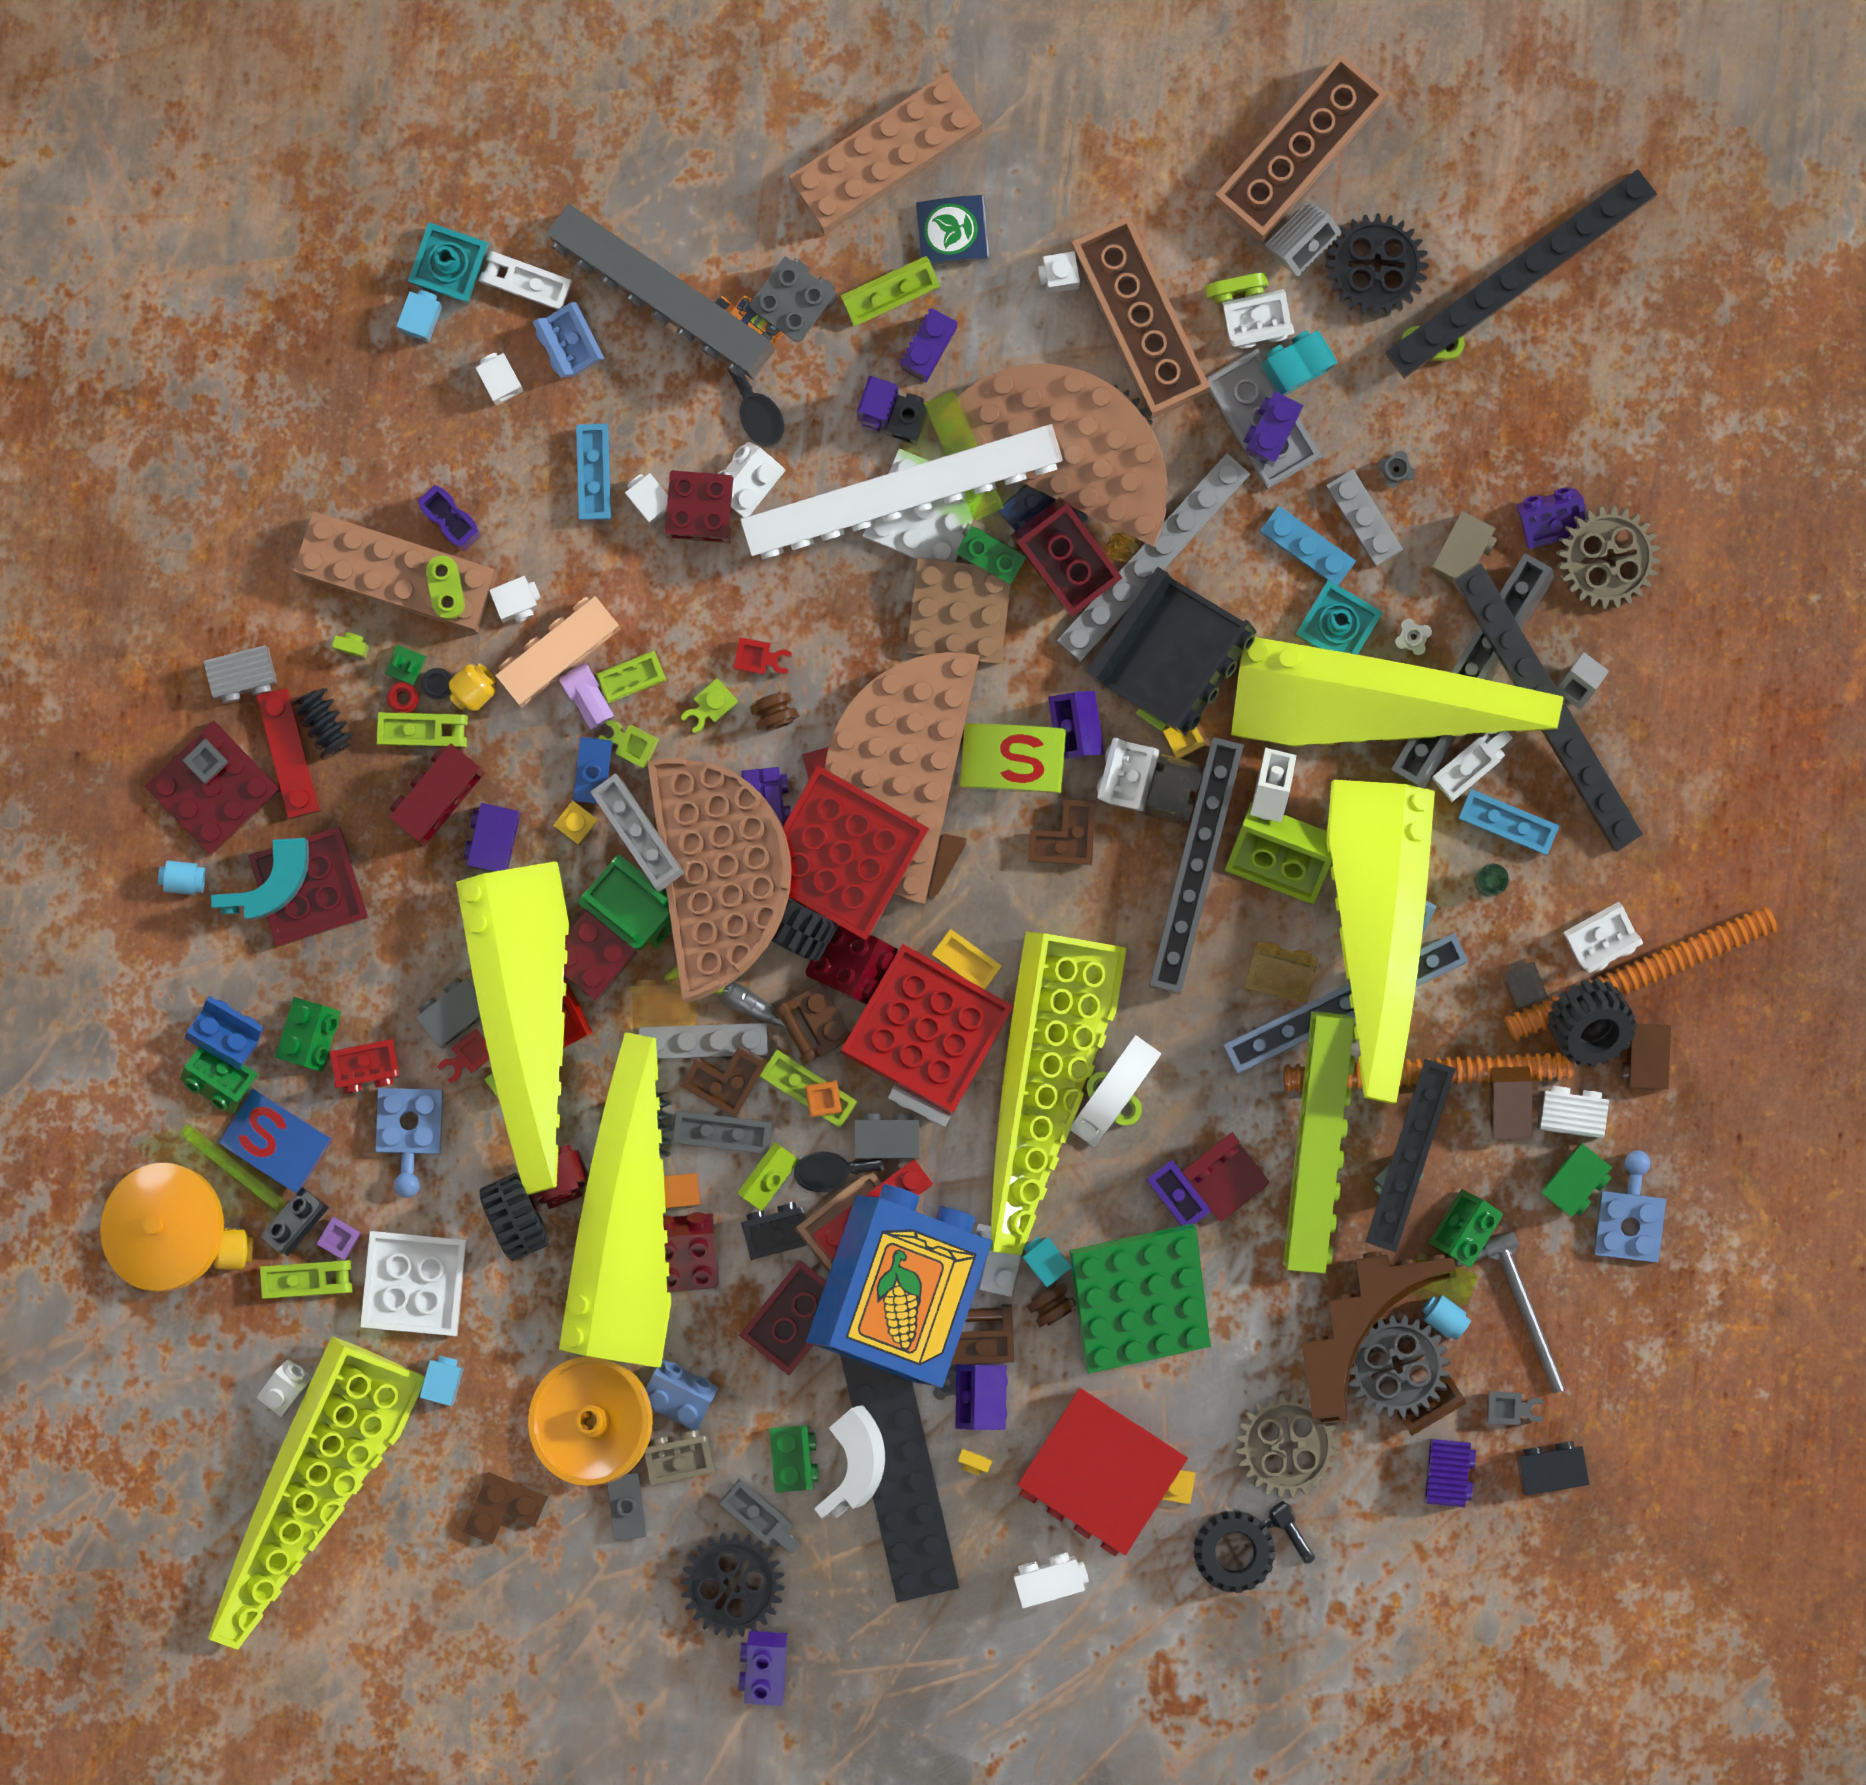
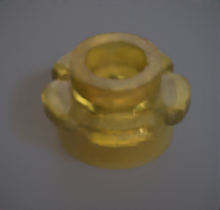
M1114 533L1109 537L1110 541L1107 544L1108 553L1114 560L1126 562L1132 558V555L1137 553L1138 545L1132 536L1126 533Z

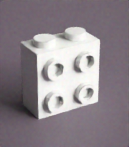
M1066 1552L1049 1557V1564L1038 1566L1037 1562L1034 1561L1018 1566L1019 1572L1014 1573L1013 1576L1022 1608L1085 1591L1083 1583L1089 1582L1084 1562L1077 1563L1076 1557H1069Z

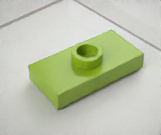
M655 651L595 674L608 705L667 681Z
M774 1142L737 1194L760 1211L764 1210L799 1162V1159Z

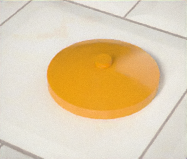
M150 1164L128 1174L111 1192L101 1218L100 1235L102 1248L112 1269L127 1283L148 1291H175L195 1282L211 1266L217 1256L223 1238L224 1218L216 1192L200 1174L176 1164Z
M589 1356L567 1360L551 1370L538 1385L530 1404L528 1416L530 1440L542 1464L558 1478L572 1484L584 1486L608 1484L630 1472L640 1461L647 1449L653 1425L651 1403L638 1377L619 1362Z

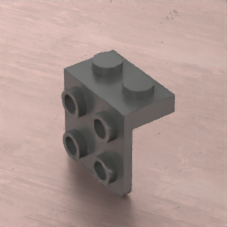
M784 256L750 302V308L754 313L794 342H800L826 307L830 309L837 300V294L834 291V285L823 277L817 279L808 273L810 269L803 262L796 258L792 261Z

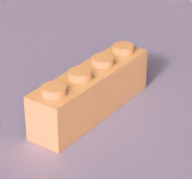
M596 596L591 600L588 597L583 598L572 608L575 612L566 620L563 617L558 618L548 627L550 632L542 639H539L538 636L533 638L523 647L525 652L517 659L511 656L498 667L500 672L495 676L521 708L557 681L558 677L568 672L621 630L618 623Z

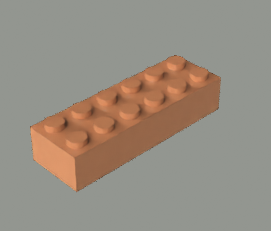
M1339 53L1215 194L1214 203L1262 243L1386 102L1388 93L1344 55Z
M946 72L789 175V183L822 233L826 235L982 132V123L949 73Z
M1130 215L1072 241L1071 250L1075 251L1076 261L1145 408L1148 409L1150 419L1207 394L1210 389L1208 381Z
M315 511L312 512L293 570L299 577L477 634L479 633L491 597L489 590L494 588L498 575L497 571L493 568ZM440 555L452 558L459 569L465 608L463 613L453 620L442 619L432 607L426 567L432 558ZM439 566L436 570V574L439 577L445 576L448 572L446 566ZM446 597L442 601V605L445 608H450L454 604V600L451 597Z

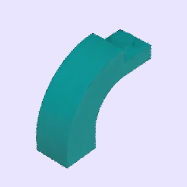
M306 838L273 840V868L267 881L256 890L250 892L211 895L212 908L220 909V915L240 914V908H244V919L248 921L264 918L281 910L295 897L305 880L309 864L308 840Z

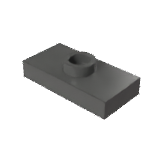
M640 1472L626 1474L620 1479L608 1483L614 1541L647 1537Z

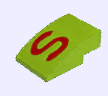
M965 723L960 787L973 790H1002L1006 792L1061 793L1066 729Z

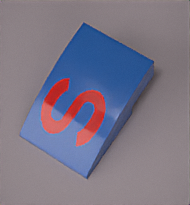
M252 1089L219 1143L277 1182L297 1193L305 1185L333 1139L260 1092Z

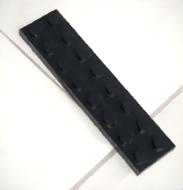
M840 1355L852 1408L861 1405L866 1408L876 1422L884 1443V1472L880 1484L873 1494V1501L897 1603L960 1588L912 1381Z

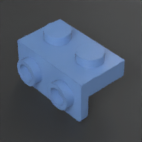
M577 302L569 303L546 318H538L533 321L537 339L545 346L550 356L551 367L561 378L576 376L604 359Z
M662 1359L661 1367H657L654 1371L646 1392L652 1410L692 1430H698L719 1388L708 1379L698 1377L682 1369L680 1365Z

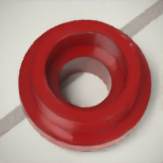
M399 682L389 689L387 702L389 707L396 713H410L419 703V694L413 685ZM407 693L409 701L406 704H400L398 702L399 694Z

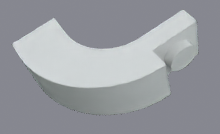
M1135 1035L1077 1116L1070 1130L1095 1147L1156 1063L1161 1053Z
M863 1405L851 1408L829 1427L845 1450L848 1467L842 1484L814 1508L821 1518L831 1515L837 1518L847 1511L850 1506L854 1509L865 1505L877 1490L882 1479L885 1465L883 1439L876 1422Z

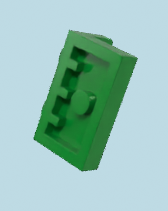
M967 523L962 532L964 538L956 553L1009 584L1012 583L1026 556Z
M198 1047L183 1067L180 1080L191 1092L200 1093L208 1098L217 1109L233 1114L240 1100L257 1079L258 1073L245 1065L238 1070Z
M1461 1189L1428 1243L1470 1268L1503 1217V1213L1483 1199Z
M808 1425L769 1428L775 1493L813 1490V1483H819L818 1464H811L810 1451H816L815 1431L809 1432Z

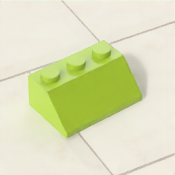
M1251 802L1225 871L1314 905L1332 863L1331 852H1328L1327 831L1283 815L1282 822L1264 820L1250 815Z

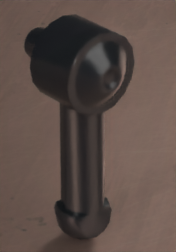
M1281 1501L1269 1509V1516L1263 1522L1268 1529L1273 1527L1284 1529L1304 1563H1312L1315 1555L1295 1524V1511L1291 1505Z

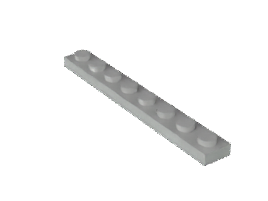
M1226 453L1163 523L1155 547L1145 543L1119 571L1122 579L1093 600L1061 635L1057 643L1081 663L1128 611L1156 568L1159 567L1165 570L1251 474Z

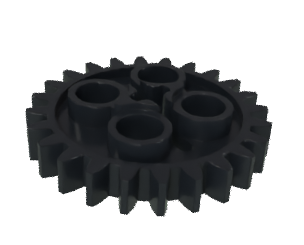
M1380 213L1376 214L1374 222H1370L1365 214L1363 215L1361 225L1352 219L1350 222L1352 230L1349 231L1342 226L1340 230L1343 239L1337 237L1336 240L1332 241L1337 249L1329 248L1327 250V255L1334 258V260L1326 261L1325 267L1334 271L1329 273L1326 279L1330 281L1336 280V283L1331 288V292L1341 290L1342 294L1339 302L1341 303L1349 299L1351 301L1349 305L1350 311L1356 305L1361 306L1360 312L1362 316L1368 308L1372 309L1374 318H1377L1380 309H1383L1385 314L1390 316L1391 306H1394L1401 312L1403 310L1402 300L1412 304L1414 299L1410 292L1420 294L1422 291L1416 282L1422 283L1427 279L1425 275L1419 273L1429 267L1428 263L1420 262V259L1427 255V251L1417 250L1423 240L1411 239L1415 231L1414 228L1407 232L1402 230L1405 223L1404 220L1395 226L1392 225V215L1388 217L1385 223L1381 221ZM1359 242L1365 243L1369 247L1370 253L1366 256H1358L1353 251V245ZM1389 243L1397 244L1401 249V255L1390 257L1385 252V245ZM1374 259H1379L1380 265L1403 263L1405 268L1399 269L1397 267L1382 266L1380 272H1375L1374 266L1352 268L1348 264L1354 262L1371 265ZM1356 274H1364L1369 280V285L1359 288L1352 282V277ZM1390 274L1396 275L1400 279L1401 285L1398 288H1389L1384 283V277Z
M734 1532L732 1541H728L726 1535L721 1533L720 1543L718 1544L710 1537L708 1538L710 1548L706 1549L699 1544L697 1548L701 1555L699 1557L689 1555L688 1558L694 1563L693 1567H683V1571L688 1573L690 1577L680 1581L681 1584L689 1586V1590L683 1592L681 1597H691L692 1600L685 1609L695 1608L697 1610L693 1620L695 1621L703 1617L705 1619L703 1624L704 1630L711 1624L715 1625L714 1635H718L722 1628H726L728 1638H731L734 1629H738L741 1637L745 1636V1627L747 1626L752 1631H757L756 1622L758 1620L764 1625L768 1624L765 1616L766 1612L776 1615L777 1611L771 1606L772 1602L782 1603L783 1599L775 1595V1593L785 1589L784 1585L776 1583L777 1579L784 1576V1572H774L773 1569L780 1561H769L768 1557L773 1550L769 1549L762 1552L760 1549L763 1541L761 1540L754 1546L751 1545V1535L749 1534L742 1542L739 1541L738 1532ZM725 1553H730L737 1559V1566L732 1571H725L720 1567L719 1559ZM749 1560L750 1565L738 1582L741 1590L737 1591L734 1589L722 1608L716 1609V1603L728 1586L724 1580L726 1578L729 1580L733 1579L743 1562ZM752 1571L761 1573L764 1578L763 1586L758 1589L750 1588L746 1583L748 1573ZM712 1580L718 1584L719 1594L716 1597L707 1598L703 1595L701 1587L705 1581ZM734 1598H739L746 1604V1612L741 1616L732 1615L728 1609L729 1602Z

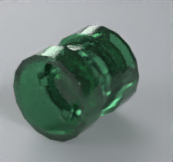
M1487 864L1475 875V888L1483 896H1497L1505 891L1508 886V872L1499 864Z

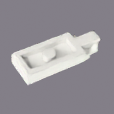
M1501 731L1493 739L1488 734H1485L1482 738L1479 737L1431 779L1452 803L1501 761L1500 759L1505 756L1501 748L1512 740L1513 737L1507 731Z

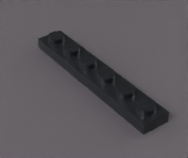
M1426 1058L1424 1059L1365 1243L1396 1253L1456 1068Z

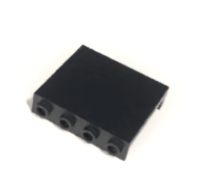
M1157 567L1087 670V673L1100 685L1186 737L1189 731L1194 730L1200 723L1201 713L1205 707L1213 703L1217 698L1219 687L1224 679L1230 677L1235 671L1237 660L1243 651H1247L1252 646L1257 631L1246 619L1245 621L1240 620L1177 582L1168 572Z

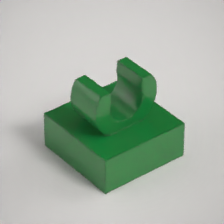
M396 645L385 675L416 686L427 656Z

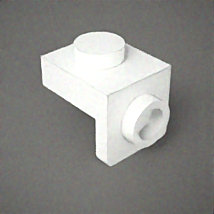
M286 1360L273 1373L257 1396V1399L282 1418L302 1390L311 1382L312 1377L299 1365Z

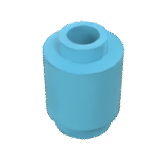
M167 860L166 865L159 868L158 885H163V891L188 895H195V892L203 893L206 868L198 867V863Z
M1442 1294L1437 1298L1431 1296L1421 1310L1425 1313L1423 1321L1446 1338L1452 1337L1454 1340L1461 1337L1471 1322L1466 1317L1464 1310Z

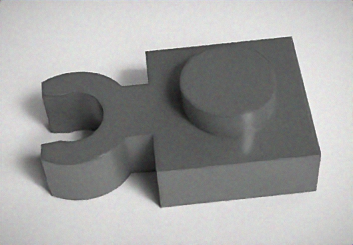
M1488 1391L1487 1423L1520 1425L1521 1416H1525L1533 1422L1543 1421V1416H1534L1531 1413V1407L1536 1403L1544 1404V1400L1533 1397L1526 1402H1521L1522 1393Z

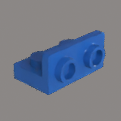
M208 996L202 1011L187 1030L185 1039L240 1070L258 1045L263 1027L252 1017L244 1016L233 1010L226 1002Z

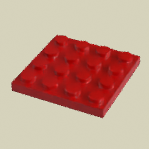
M817 765L783 826L791 859L789 897L857 936L868 940L930 828Z
M902 943L840 1053L952 1116L1014 1006Z

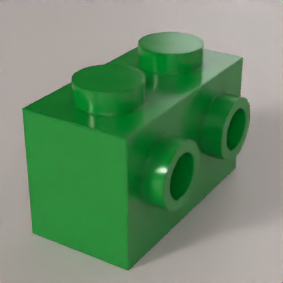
M1580 1143L1539 1194L1568 1218L1573 1217L1574 1214L1581 1216L1591 1203L1587 1199L1595 1189L1600 1192L1611 1179L1608 1172L1612 1167L1587 1146Z

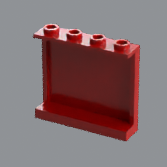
M1079 1387L1022 1478L1018 1481L1017 1486L1022 1488L1019 1494L1033 1504L1039 1499L1049 1507L1046 1512L1062 1522L1066 1517L1076 1523L1073 1530L1082 1536L1090 1539L1094 1535L1103 1542L1100 1547L1115 1557L1119 1552L1126 1556L1188 1457Z

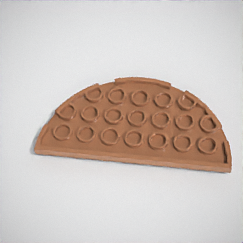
M1027 364L1004 369L984 377L958 395L943 411L931 429L928 437L962 452L1052 424L1063 461L1056 463L1057 470L1036 476L1035 470L1026 472L1027 479L1020 482L1055 499L1061 497L1071 507L1155 547L1166 515L1168 482L1163 454L1147 419L1125 394L1103 379L1080 369L1056 364Z
M956 652L928 654L902 662L883 672L868 683L848 705L835 728L827 752L826 770L930 828L894 892L895 895L923 905L926 903L980 655Z
M679 757L662 758L647 761L658 834L685 872L666 887L682 1000L688 1003L713 994L732 983L746 972L768 947L781 923L787 906L791 886V859L787 838L776 813L766 799L749 782L729 769L708 761L705 763Z

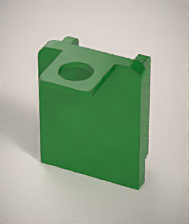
M620 854L613 858L607 868L577 901L580 906L634 950H642L648 943L655 949H658L672 933L667 892L663 889L658 892L648 877ZM665 927H667L664 933L659 938H657L660 932Z

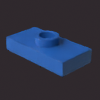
M580 737L573 801L598 804L590 792L609 778L613 740Z

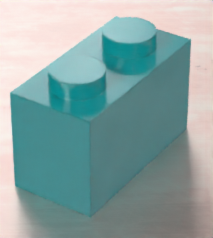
M1037 1236L1024 1247L1026 1254L1022 1257L1045 1287L1050 1286L1072 1268L1048 1237L1041 1240Z

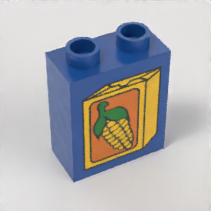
M883 1184L879 1197H855L806 1342L914 1383L943 1388L992 1240L971 1233L976 1220L974 1216L953 1208L939 1206L936 1218L934 1219L915 1211L920 1198L919 1195L899 1187Z

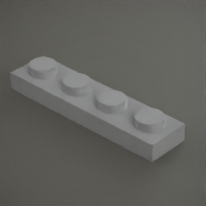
M616 773L590 792L658 892L685 873L622 779Z
M767 1023L639 1027V1035L656 1038L657 1059L733 1057L740 1045L758 1056H768Z

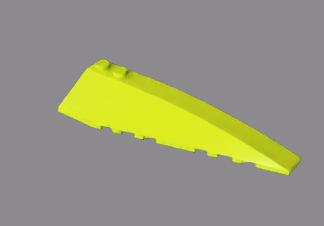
M1255 637L1252 646L1247 651H1243L1241 657L1231 735L1291 747H1300L1309 744L1360 743L1368 740L1419 739L1442 735L1493 734L1501 731L1558 729L1564 697L1431 668Z
M1333 780L1331 783L1326 842L1328 852H1331L1333 866L1330 867L1332 881L1336 883L1337 898L1335 903L1336 910L1340 911L1342 927L1339 930L1346 978L1350 980L1351 985L1350 1005L1351 1009L1354 1008L1356 1026L1354 1027L1355 1039L1359 1040L1361 1055L1358 1059L1364 1098L1395 1104L1397 1102L1418 973L1435 791L1407 784Z
M1025 931L998 1120L991 1218L992 1244L990 1251L1022 1255L1036 1219L1034 1213L1039 1200H1043L1047 1191L1045 1185L1050 1172L1055 1170L1059 1158L1057 1154L1060 1146L1066 1142L1084 1096L1082 1092L1083 1087L1095 1068L1092 1064L1098 1049L1104 1045L1107 1037L1104 1034L1108 1023L1113 1021L1116 1014L1126 947Z
M628 1032L624 1034L589 1172L578 1228L559 1350L589 1357L661 1367L671 1307V1293L667 1292L666 1276H669V1262L666 1263L665 1243H668L667 1230H664L663 1214L666 1213L663 1159H660L659 1143H662L661 1130H658L657 1110H660L659 1097H656L655 1081L658 1080L656 1038Z
M331 1336L259 1498L208 1636L209 1640L237 1650L240 1648L262 1619V1613L272 1600L275 1602L282 1592L280 1589L291 1574L295 1575L302 1566L301 1561L307 1553L315 1549L344 1511L343 1506L351 1495H356L363 1486L361 1482L372 1468L375 1469L383 1459L381 1457L390 1444L394 1445L400 1437L423 1387L425 1376L360 1346Z

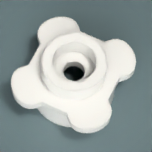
M1412 619L1404 620L1401 624L1402 632L1395 640L1396 646L1399 649L1405 648L1413 651L1415 655L1423 654L1426 650V639L1432 634L1431 628L1428 625L1420 626L1415 624ZM1412 634L1416 635L1417 638L1415 640L1411 639L1410 636Z

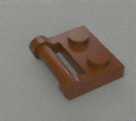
M822 983L772 1010L776 1018L780 1017L801 1054L799 1058L804 1066L844 1044L850 1035L849 1029ZM796 1008L799 1010L818 1044L817 1048H811L794 1018L792 1010Z
M1002 1304V1308L969 1309L965 1322L1003 1320V1330L962 1332L951 1365L1014 1362L1012 1304Z

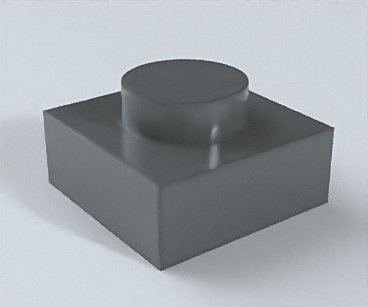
M206 738L182 760L204 784H207L229 763Z

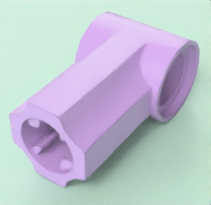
M586 662L558 677L572 702L575 701L582 717L591 730L600 727L607 720L615 717L598 689L599 684Z

